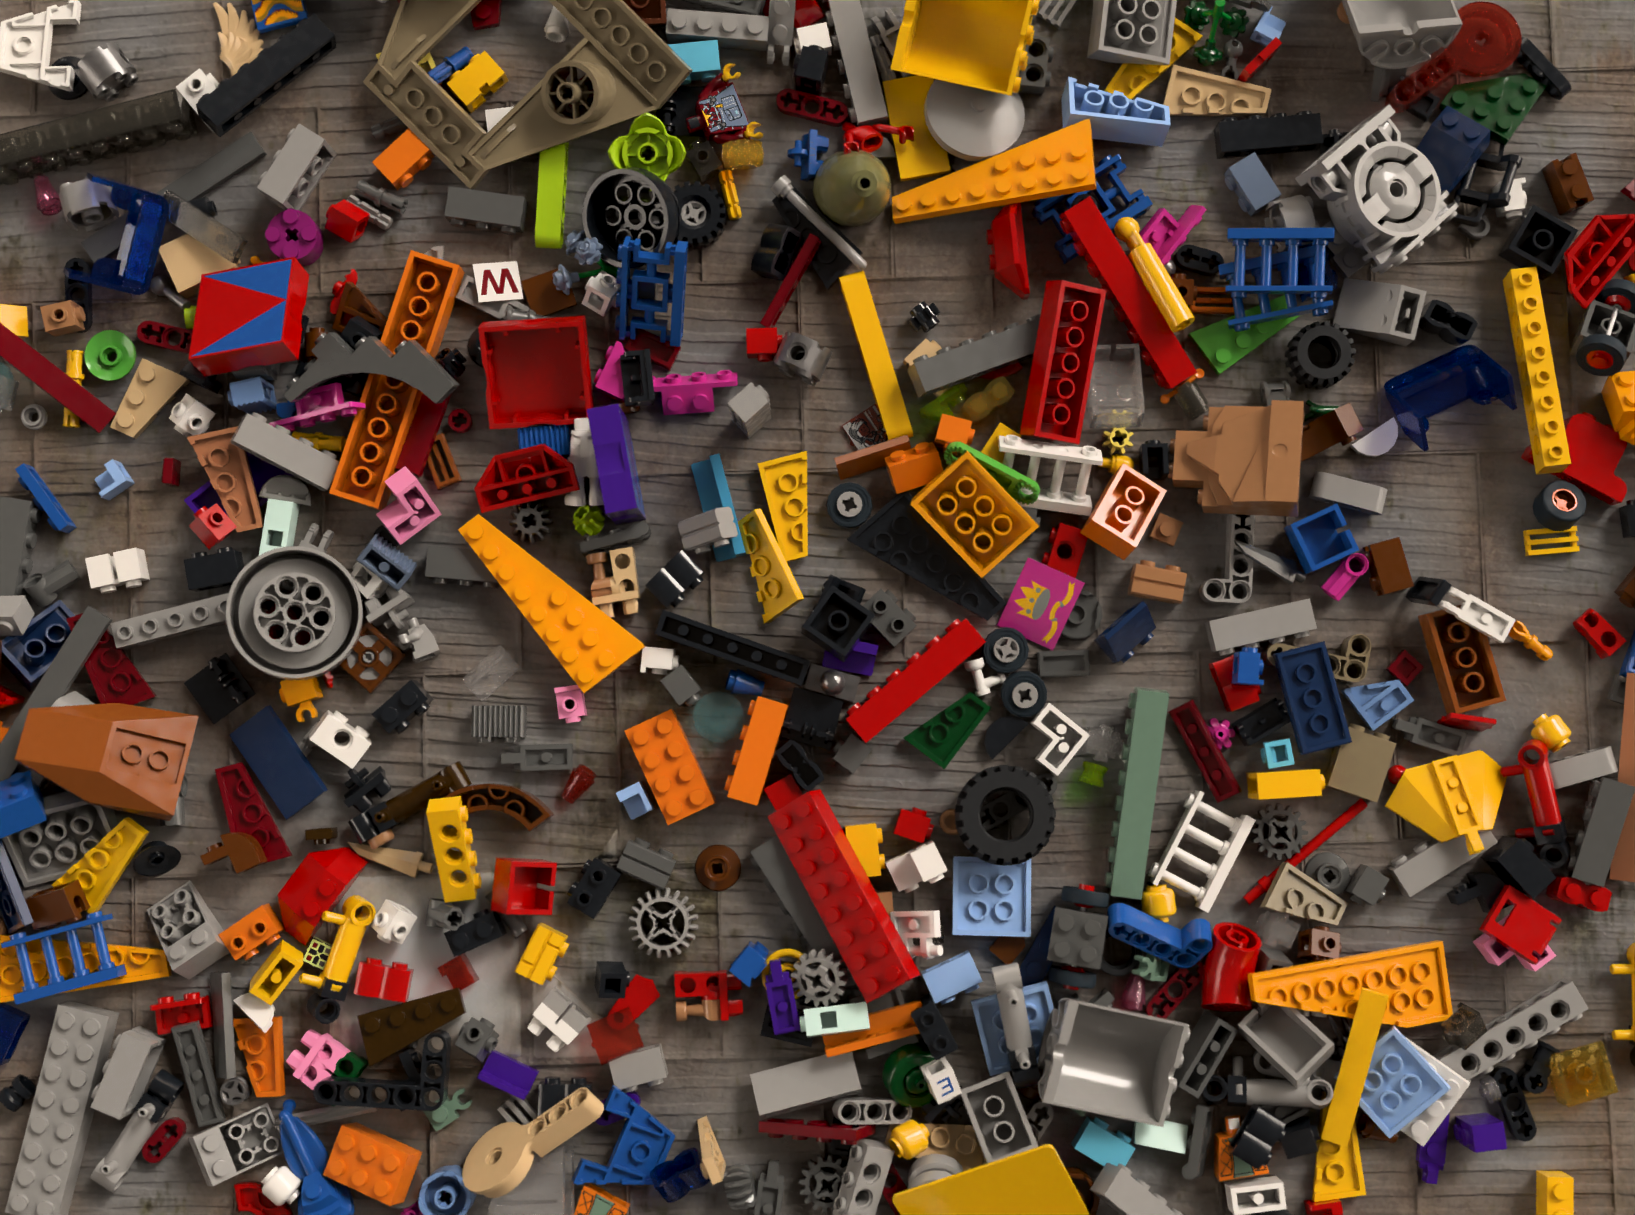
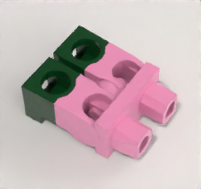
M312 1029L308 1030L300 1041L310 1048L308 1054L305 1056L296 1049L286 1060V1063L295 1070L293 1076L298 1080L300 1079L312 1090H314L318 1082L326 1077L359 1078L369 1064L367 1059L362 1056L359 1057L328 1033L321 1035ZM324 1084V1094L326 1096H333V1088L328 1084Z

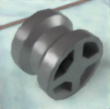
M242 1076L231 1078L220 1089L221 1099L227 1105L234 1106L249 1098L252 1090L251 1083Z

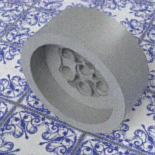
M288 546L276 548L259 555L241 570L228 594L226 622L234 645L241 655L257 669L280 679L308 680L332 671L349 656L361 633L363 609L358 587L350 573L341 563L328 554L316 549ZM285 581H290L295 585L293 593L289 595L280 592V585ZM309 588H319L321 590V597L315 601L309 600L306 597V592ZM267 600H272L276 603V609L271 614H265L261 610L262 603ZM293 606H299L303 610V614L298 620H291L288 617V610ZM319 612H325L329 615V621L324 626H318L314 623V617ZM275 625H279L284 629V635L277 640L269 636L270 628ZM301 631H306L311 636L310 642L306 645L296 643L295 637Z

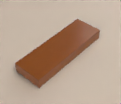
M904 435L836 457L834 460L839 478L843 480L886 466L885 457L898 450L911 449L908 435Z

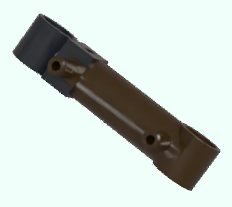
M458 761L388 801H384L348 821L361 845L427 809L429 799L444 798L458 789L470 786L472 783L461 762Z

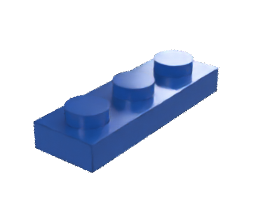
M23 463L15 469L20 476L18 481L35 496L33 502L40 510H45L49 516L47 521L54 530L70 533L77 528L33 466Z

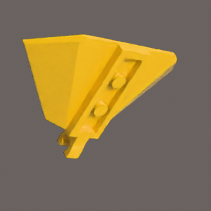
M1481 750L1459 756L1454 755L1406 769L1386 802L1385 807L1441 843L1465 836L1466 847L1470 856L1484 850L1478 832L1493 829L1507 777L1501 775V766Z

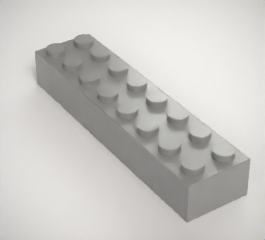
M73 1001L58 1004L5 1213L13 1215H68L95 1109L90 1108L94 1100L91 1098V1095L98 1083L101 1084L103 1079L102 1069L108 1060L119 1012Z

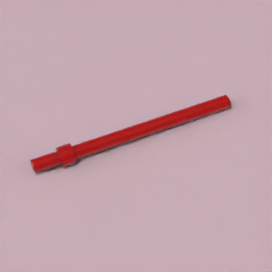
M1359 799L1299 849L1300 853L1293 854L1285 862L1296 867L1368 807L1363 799ZM1279 867L1268 876L1264 875L1257 881V885L1243 896L1247 904L1250 905L1264 892L1267 894Z

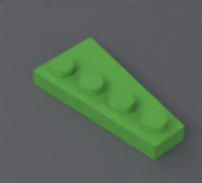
M1285 295L1270 301L1272 312L1287 309ZM1260 305L1245 311L1246 317L1261 314ZM1235 315L1191 332L1188 336L1216 374L1220 375L1299 316L1250 325L1248 330L1235 332L1234 328L1229 329L1228 320L1235 319Z

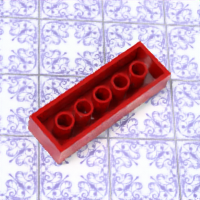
M1064 280L1046 281L1019 435L1068 444L1080 443L1107 290Z
M957 618L944 629L947 634L943 638H940L938 635L925 645L927 651L924 654L920 655L919 652L914 654L905 662L908 666L902 672L899 669L895 670L885 679L888 682L886 686L882 689L876 686L866 695L869 699L862 706L857 702L846 712L849 716L845 719L846 722L864 743L871 740L986 643L966 618L962 622Z

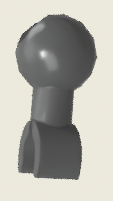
M1229 40L1223 47V53L1227 60L1225 68L1220 72V76L1225 77L1226 71L1231 68L1233 79L1237 80L1239 72L1236 68V61L1243 53V46L1238 40ZM1232 42L1237 43L1236 47L1232 45Z

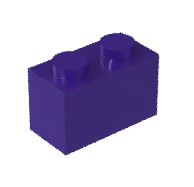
M1488 1113L1455 1116L1454 1135L1456 1140H1459V1143L1475 1153L1507 1149L1504 1123Z

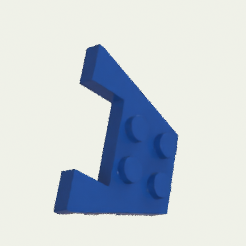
M612 1085L605 1101L604 1109L626 1117L625 1124L607 1165L604 1166L581 1158L573 1175L572 1182L577 1185H583V1183H596V1185H606V1183L655 1185L675 1139V1134L621 1089Z

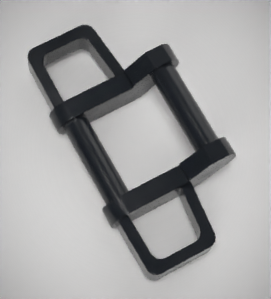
M1490 137L1491 141L1498 142L1497 140ZM1498 142L1500 145L1498 156L1483 153L1464 175L1460 187L1456 189L1454 199L1458 206L1461 202L1481 207L1476 217L1457 213L1450 221L1477 227L1486 209L1508 206L1511 199L1509 193L1517 169L1521 167L1523 158L1515 154L1503 155L1505 145ZM1477 166L1496 171H1505L1499 192L1487 194L1470 190Z

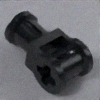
M1538 1040V1047L1532 1059H1527L1524 1067L1516 1074L1522 1090L1534 1094H1540L1547 1088L1548 1077L1552 1071L1549 1067L1555 1055H1559L1561 1052L1541 1040ZM1530 1076L1535 1080L1534 1084L1528 1081Z

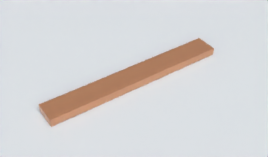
M1627 673L1618 782L1634 787L1635 673ZM1635 791L1611 863L1609 879L1635 882Z

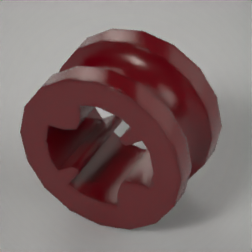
M456 409L450 413L448 424L455 432L465 433L471 429L473 419L467 411ZM460 415H465L463 418L467 420L466 424H461L460 428H457L458 424L454 422L455 418L458 419Z

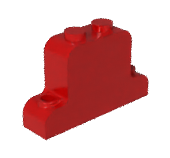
M1582 412L1565 419L1564 426L1571 464L1563 472L1550 474L1574 484L1584 492L1611 506L1622 503L1627 493V486L1621 478L1614 475V471L1627 447V442L1620 439L1619 431L1615 432L1612 425H1603L1597 422L1596 417L1589 413ZM1529 445L1524 450L1521 459L1534 465L1532 448Z

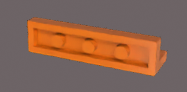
M921 1000L868 1013L870 1030L822 1036L827 1058L920 1034L911 1017V1012L922 1006Z

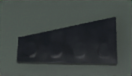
M794 187L793 191L861 256L863 252ZM776 196L772 202L787 226H791L802 234L801 248L810 233L821 240V244L810 263L827 290H829L838 281V277H841L853 263L787 198L783 199L781 196Z

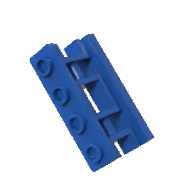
M1119 154L1113 158L1111 155L1106 156L1098 162L1099 166L1095 168L1096 179L1114 168L1107 176L1113 187L1104 192L1096 181L1095 190L1043 198L1034 203L1036 207H1034L1032 215L1038 219V223L1042 225L1051 219L1063 236L1061 240L1055 243L1054 247L1059 251V257L1064 264L1077 257L1078 253L1073 243L1066 246L1073 238L1070 233L1066 234L1060 225L1061 218L1056 210L1053 208L1044 213L1046 210L1072 195L1065 202L1067 208L1070 209L1073 200L1078 195L1094 192L1106 210L1101 215L1112 233H1114L1115 225L1119 219L1123 217L1136 219L1149 211L1153 205L1149 197L1143 195L1142 189L1131 195L1118 177L1127 168L1121 162L1122 158ZM1120 195L1126 206L1136 200L1135 204L1109 219L1116 211L1110 200Z
M626 236L624 243L618 246V260H622V268H618L617 284H621V292H617L616 307H620V315H616L615 330L619 331V339L624 340L625 336H628L630 339L635 340L637 328L661 331L660 342L670 341V346L680 347L684 326L688 242L678 241L677 245L667 242L664 254L640 251L641 239L631 240V236ZM631 251H633V262L647 263L646 271L634 269L632 280L630 279ZM671 255H674L673 284H670V273L657 272V264L670 265ZM639 282L663 284L662 301L638 298ZM629 299H631V309L645 310L644 317H632L630 326H628ZM669 303H672L671 330H668V320L655 319V312L667 313Z

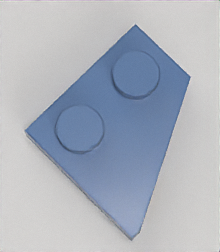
M1400 680L1341 690L1370 731L1377 729L1414 701Z

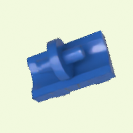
M810 129L808 134L802 136V141H795V148L787 151V157L794 159V167H801V181H809L816 176L819 167L824 162L816 160L817 153L825 154L828 151L829 138L817 135L818 130Z

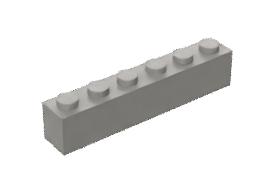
M822 0V3L827 2L829 10L825 12L828 27L833 26L835 34L831 36L834 51H839L840 59L837 60L839 74H844L846 83L843 84L844 95L846 99L850 98L852 107L848 108L851 123L856 122L857 126L887 124L888 114L860 0Z

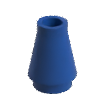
M739 669L736 671L730 670L725 689L730 690L732 694L761 696L765 682Z

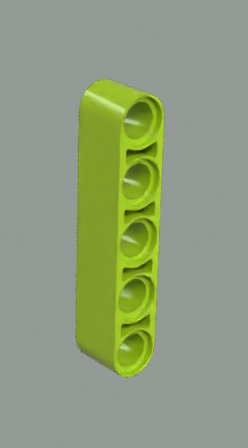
M569 142L540 152L535 224L536 248L562 249Z

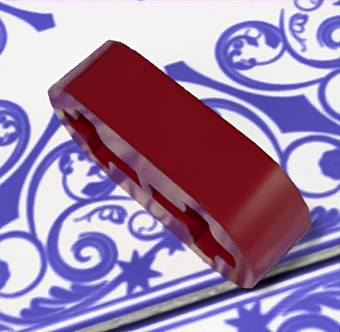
M172 1117L163 1122L142 1148L144 1159L149 1163H157L163 1160L186 1134V1123L179 1117ZM175 1124L178 1127L176 1129L178 1134L175 1133L167 1138L166 1135L170 1131L169 1126ZM162 1142L163 1145L158 1150L160 1154L152 1155L153 1148L151 1146L154 1147Z

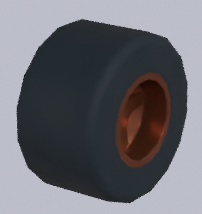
M1554 481L1548 483L1536 496L1533 503V513L1537 521L1545 528L1553 531H1564L1570 529L1583 516L1587 506L1586 499L1582 491L1574 484L1567 481Z

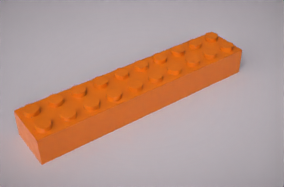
M413 250L410 251L380 340L394 355L396 354L395 348L404 340L407 342L409 340H416L435 359L465 274L460 265ZM369 373L360 399V403H365L366 409L358 410L357 415L354 417L329 491L330 494L379 511L387 506L391 490L384 481L398 472L395 467L423 394L420 390L401 380L382 374Z

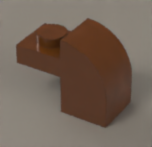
M243 832L220 835L222 842L207 847L208 853L200 856L204 866L229 857L236 874L246 872L267 862L260 843L253 836Z

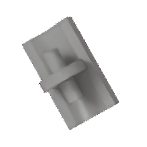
M390 586L385 590L390 601L382 605L377 597L371 598L364 603L368 613L365 617L370 624L373 623L375 627H378L384 623L387 629L396 625L401 630L405 627L402 619L409 616L406 608L414 604L415 601L402 588L396 591Z

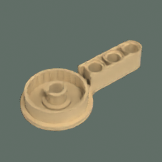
M581 1087L526 1125H521L517 1122H505L493 1127L475 1143L465 1160L462 1170L465 1187L475 1194H483L488 1198H498L509 1193L527 1175L533 1163L534 1152L542 1158L593 1123L603 1113V1103L587 1088Z

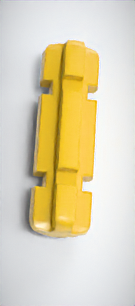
M721 171L718 175L720 184H722L721 188L725 205L728 207V218L730 220L739 219L742 217L740 206H738L739 201L735 184L732 183L734 181L732 171Z

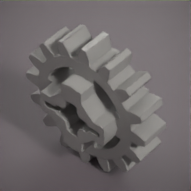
M823 948L818 954L815 949H812L808 955L804 953L799 958L800 961L793 965L796 970L791 973V977L797 980L792 985L795 988L799 987L798 997L803 994L806 996V1004L810 1000H814L815 1007H818L821 1002L827 1007L831 1004V1000L836 1003L840 999V995H843L847 990L844 986L849 982V979L843 977V975L848 970L847 968L840 967L843 962L842 959L834 960V952L827 956ZM813 962H820L821 964L816 965Z

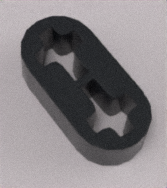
M1188 244L1180 247L1175 254V263L1179 268L1205 276H1215L1219 273L1218 266H1215L1212 270L1208 269L1209 264L1201 262V260L1208 262L1210 258H1213L1214 263L1220 265L1224 264V259L1216 251ZM1188 251L1190 252V257L1197 259V261L1190 259L1188 263H1185L1184 257L1181 255Z

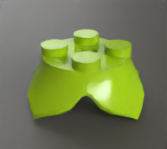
M646 112L632 122L627 135L620 136L613 141L609 147L608 155L617 169L628 167L642 168L657 175L665 182L668 175L675 172L682 165L686 156V150L681 140L667 133L660 119ZM647 149H651V152L655 153V156L651 157L650 161H646L645 157L642 158V154H645Z

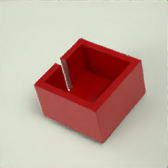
M496 858L491 910L513 915H552L554 891L539 888L537 883L555 886L557 863L543 859Z

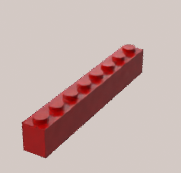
M1090 196L1059 215L1063 231L1066 234L1070 233L1075 241L1073 246L1079 256H1084L1086 259L1088 272L1094 279L1097 277L1102 285L1100 289L1107 290L1105 299L1111 300L1115 307L1113 309L1115 316L1120 322L1124 321L1128 328L1127 335L1132 343L1138 344L1142 351L1140 353L1142 360L1147 366L1150 365L1155 372L1153 377L1156 383L1161 388L1164 387L1165 390L1172 389L1197 373Z

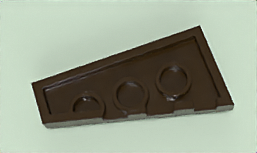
M454 988L358 1015L357 1018L369 1067L466 1013L461 988Z

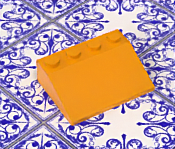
M968 451L931 480L912 498L910 503L981 578L1039 527L1028 513Z

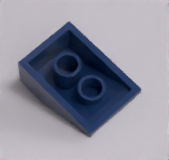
M1448 105L1431 124L1416 149L1424 154L1434 167L1439 179L1441 192L1447 190L1450 194L1488 148L1491 130Z
M58 600L34 617L23 636H7L2 640L1 662L30 693L35 690L71 633L66 619L75 615L61 600Z
M1142 601L1131 606L1094 640L1114 663L1120 660L1123 663L1134 655L1135 652L1132 649L1140 643L1143 646L1154 636L1151 632L1156 626L1147 604Z

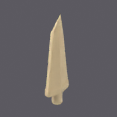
M347 842L359 856L413 878H416L418 871L431 874L433 870V864L422 861L424 853L418 851L412 852L378 847L373 850L370 845Z

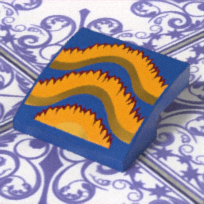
M251 0L256 25L260 34L296 25L302 19H308L305 0Z

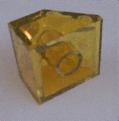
M1602 1040L1550 1055V1069L1552 1071L1549 1078L1558 1103L1571 1107L1619 1092Z

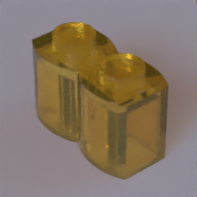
M1005 377L996 378L986 386L983 392L970 396L965 401L961 412L967 420L972 421L971 426L978 425L985 421L992 411L999 410L1007 405L1015 390Z

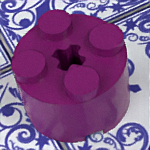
M289 208L280 212L270 221L265 231V238L269 248L280 259L295 257L302 266H308L318 260L323 252L324 236L321 228L310 216L302 211ZM295 236L298 237V240H297V241H294V240H293V238H294Z

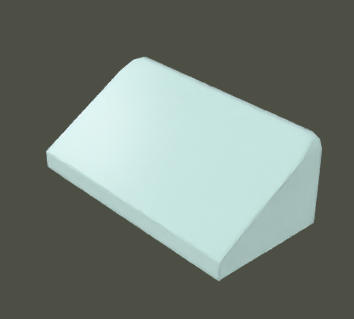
M1165 1120L1164 1126L1160 1127L1135 1121L1132 1142L1138 1145L1185 1154L1188 1125Z

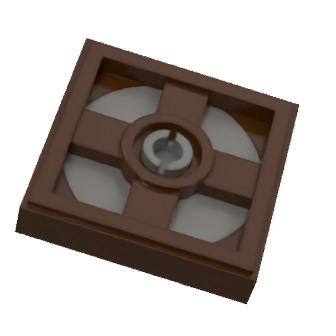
M367 621L362 626L354 649L340 666L364 689L372 694L407 655L372 623L370 624Z

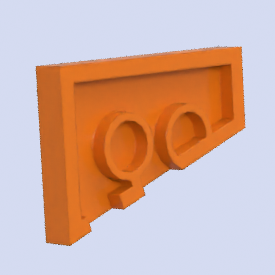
M273 1016V1024L266 1033L249 1017L233 1018V1027L239 1039L237 1044L240 1051L243 1050L247 1062L246 1069L256 1097H281L285 1095L282 1016Z

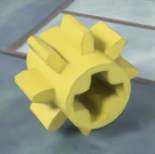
M1112 424L1110 426L1111 433L1108 431L1103 432L1102 435L1107 440L1102 444V447L1108 446L1111 449L1110 455L1118 450L1121 455H1124V446L1128 448L1133 446L1132 442H1129V438L1134 433H1128L1125 430L1126 424L1121 428H1116V425ZM1115 434L1117 437L1123 438V441L1120 443V445L1118 442L1112 441V439L1115 437Z

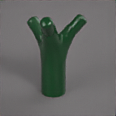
M1307 400L1306 404L1310 406V413L1304 416V422L1323 416L1339 408V406H1320Z

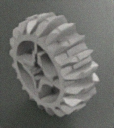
M669 887L665 889V895H661L660 888H656L655 897H653L650 891H647L645 893L648 899L647 902L639 897L637 902L642 907L632 906L631 910L637 913V916H629L628 918L629 921L636 922V925L629 927V931L637 930L638 934L632 937V940L637 941L641 938L643 942L639 944L638 948L641 950L645 945H648L647 955H651L653 950L656 949L657 958H661L663 950H666L667 958H671V949L673 948L678 955L681 954L682 950L679 945L682 944L685 948H689L690 944L686 937L694 940L696 935L689 931L690 929L697 930L699 925L691 923V920L698 919V914H689V911H692L695 905L691 904L688 907L684 905L689 900L688 896H685L681 901L677 899L680 895L679 890L674 893V896H670L671 888ZM664 901L672 903L674 906L671 910L664 913L660 912L657 908L655 909L651 904ZM645 911L653 920V928L648 934L645 933L643 928ZM679 911L682 912L685 921L682 934L674 925V917ZM670 913H673V915L669 918L670 921L667 923L670 924V927L667 928L664 926L662 927V929L660 928L657 932H655V929L658 927L657 924L659 923V921H657L658 917L664 919L665 917H668ZM660 933H666L676 941L662 944L653 941V939Z

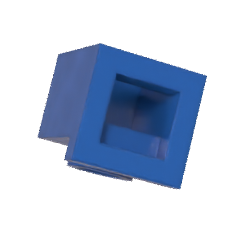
M1242 647V652L1234 653L1232 684L1264 685V680L1259 679V675L1263 673L1264 663L1260 659L1258 648Z

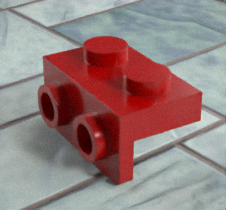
M199 992L183 994L184 999L174 1000V996L157 998L158 1003L150 1005V1011L155 1010L158 1035L172 1033L171 1028L173 1026L199 1020L201 1029L212 1027L209 995L200 996Z

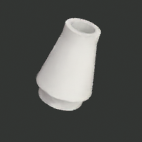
M553 6L544 27L546 38L553 42H564L569 35L568 19Z

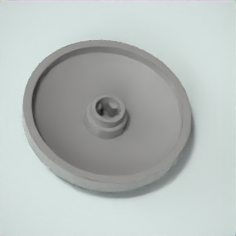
M935 80L927 93L924 103L925 121L935 141L950 154L969 161H983L1010 150L1018 140L1024 126L1025 112L1019 93H1013L1012 96Z

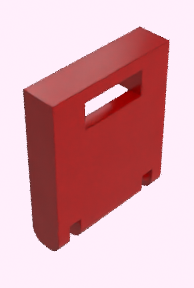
M1505 885L1479 930L1530 964L1536 965L1539 960L1531 955L1532 952L1538 956L1543 954L1557 930L1550 922L1559 925L1562 919L1511 885ZM1505 903L1514 905L1503 926L1495 921Z

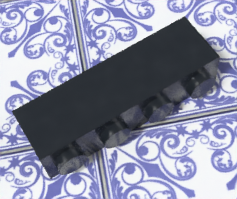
M1301 111L1291 116H1287L1286 113H1276L1268 118H1261V115H1252L1245 120H1236L1235 117H1228L1218 122L1214 128L1217 159L1245 157L1253 152L1256 155L1314 151L1318 150L1323 144L1320 113L1312 114V111Z

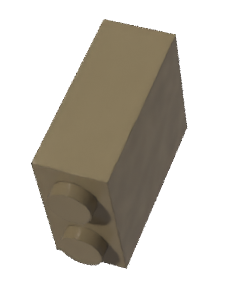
M1350 723L1348 729L1352 742L1333 748L1324 776L1325 787L1377 803L1397 743L1389 741L1390 736L1379 732H1374V735L1364 732V727Z

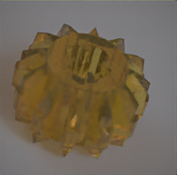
M737 139L724 143L721 152L724 168L732 171L756 169L762 166L764 149L762 148L761 141Z

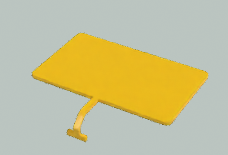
M1050 1144L893 1195V1203L900 1215H1089L1054 1146Z

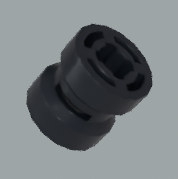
M19 1074L12 1080L11 1086L4 1087L0 1091V1101L7 1109L16 1112L23 1106L25 1099H31L35 1095L36 1086L28 1077Z

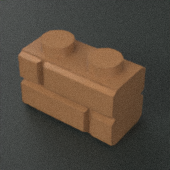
M1140 560V564L1136 563L1133 565L1127 593L1129 596L1176 605L1182 603L1187 573L1180 572L1181 567L1166 565L1165 569L1155 567V562Z

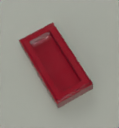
M637 328L635 340L629 337L624 349L626 351L650 349L651 362L671 371L681 347L670 346L669 341L662 343L660 342L661 337L644 329Z

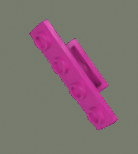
M1190 205L1177 222L1165 208H1159L1139 234L1144 243L1152 245L1162 264L1166 265L1176 248L1185 242L1190 230L1200 223L1206 209L1203 206Z
M721 370L717 374L695 372L690 376H681L680 374H669L663 378H655L653 376L654 392H661L664 415L714 412L713 388L738 385L737 372L730 370Z
M332 383L314 388L299 402H295L297 416L270 422L269 425L273 427L280 425L290 432H294L295 427H313L317 421L332 422L339 415L342 417L355 416L358 410L366 409L365 403L350 401L344 403L342 384Z

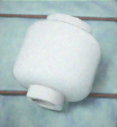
M275 1166L261 1181L263 1184L262 1193L276 1206H281L285 1202L290 1205L301 1193L298 1190L301 1180L287 1166L280 1168Z

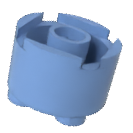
M459 1165L442 1166L431 1173L423 1182L418 1197L419 1208L423 1215H466L472 1207L477 1194L465 1187L462 1178L463 1168ZM444 1192H446V1193L450 1192L451 1195H452V1197H449V1196H448V1197L445 1198V1197L443 1196V1193H444Z

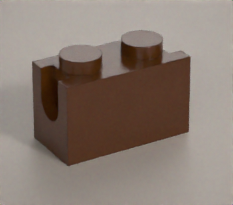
M1576 152L1561 161L1558 159L1553 160L1541 169L1559 216L1581 209L1594 200Z
M1400 537L1363 547L1364 552L1362 554L1368 559L1371 573L1369 578L1370 586L1373 592L1377 593V596L1414 586Z
M78 879L38 891L25 899L34 921L31 924L34 930L42 927L49 930L59 926L65 920L67 924L75 922L82 918V911L90 908Z

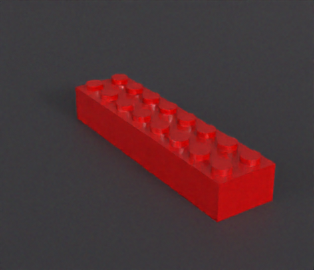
M821 789L808 791L769 815L768 819L866 1003L884 996L921 975Z

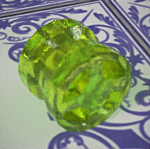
M1083 761L1084 771L1083 774L1079 775L1078 781L1103 788V776L1108 772V767Z

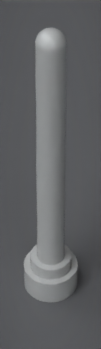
M785 175L780 177L772 186L771 191L777 197L787 198L859 269H865L867 262L793 191L792 181Z

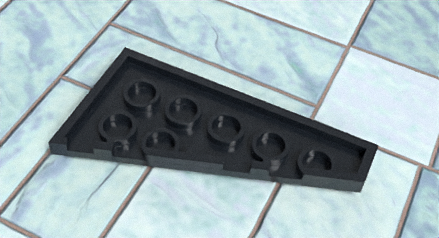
M907 491L896 495L847 538L854 545L986 621L1007 604L984 577L981 578L910 504L913 497Z

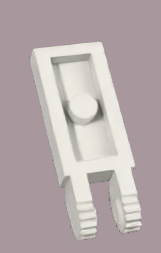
M1450 587L1447 592L1448 595L1463 601L1460 608H1457L1451 603L1441 600L1438 607L1449 614L1455 615L1456 619L1495 641L1504 643L1516 620L1475 596L1467 595L1454 587Z

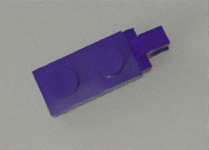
M780 958L770 960L771 974L765 975V985L774 1034L800 1031L795 995L789 971L782 972Z
M1450 1112L1424 1147L1417 1143L1416 1160H1418V1167L1423 1168L1422 1181L1429 1184H1437L1438 1170L1443 1171Z

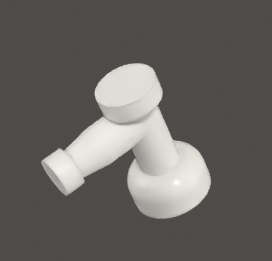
M983 657L964 663L965 669L972 672L977 689L975 691L976 697L991 693L989 687L999 683L1003 684L1006 680L1004 673L984 678L981 670L985 665Z

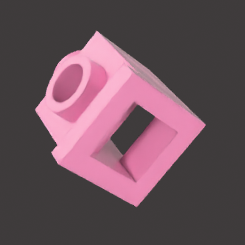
M578 685L554 688L559 719H565L566 723L580 722L581 716H587L584 693ZM572 699L575 703L572 709L566 707V701Z

